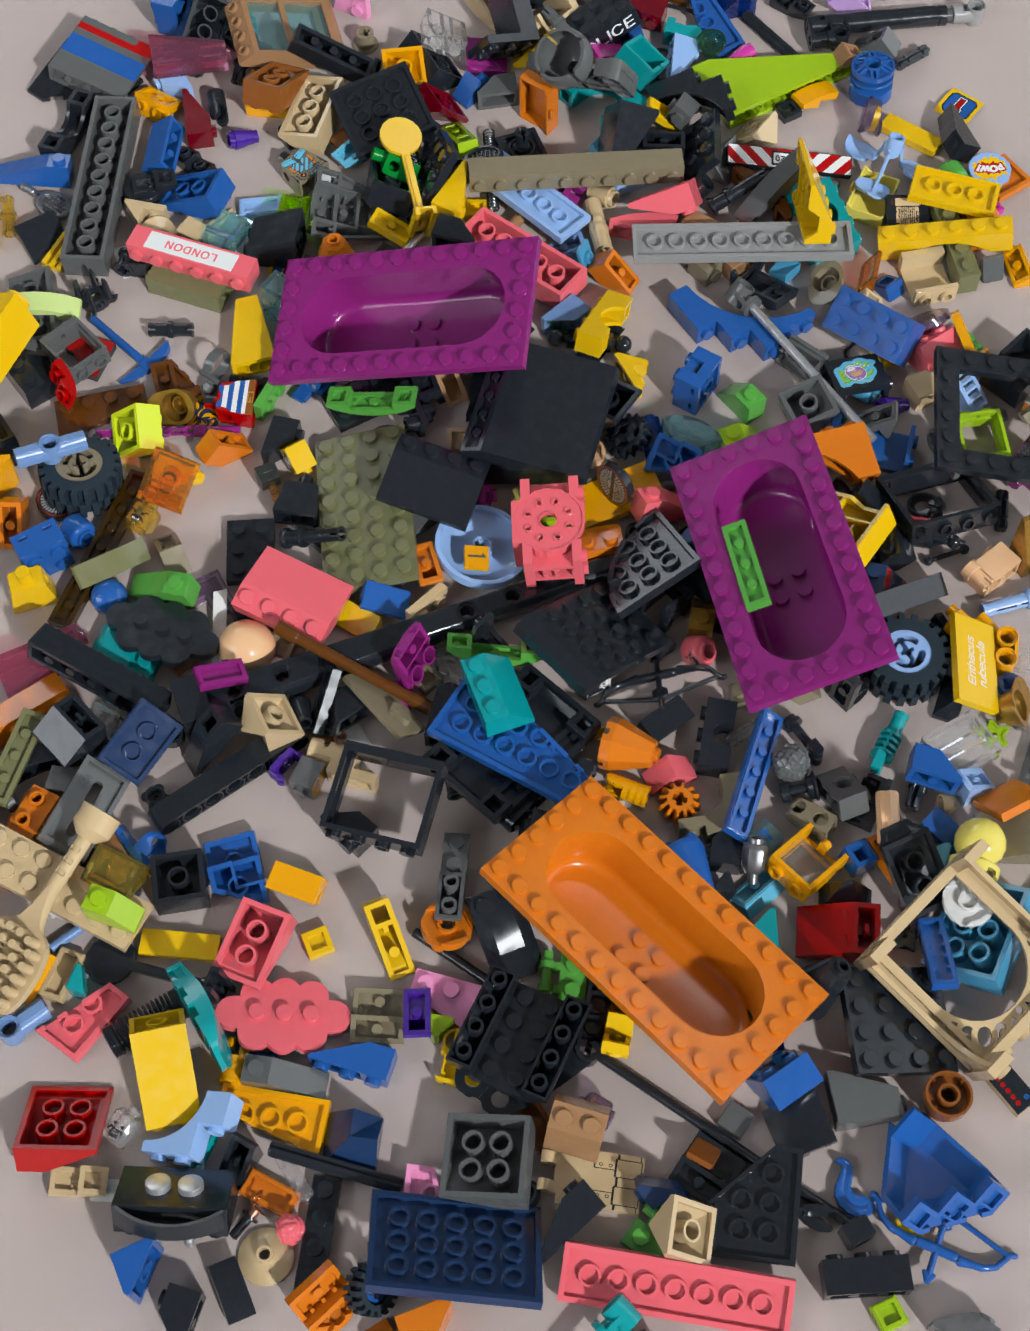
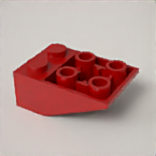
M844 902L797 906L795 958L824 960L833 956H841L849 963H853L880 935L881 904Z

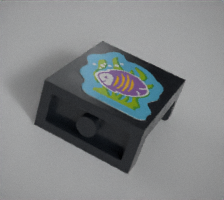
M875 353L824 361L822 377L844 401L846 396L880 390L882 397H889V390L892 389V379L886 374L883 362L879 361Z

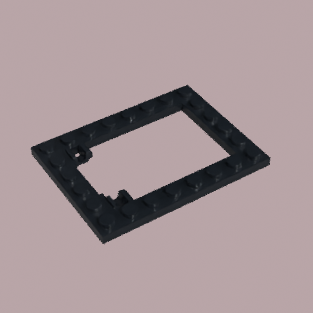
M936 346L934 349V471L956 472L961 475L1030 485V459L960 449L959 374L1030 385V360Z

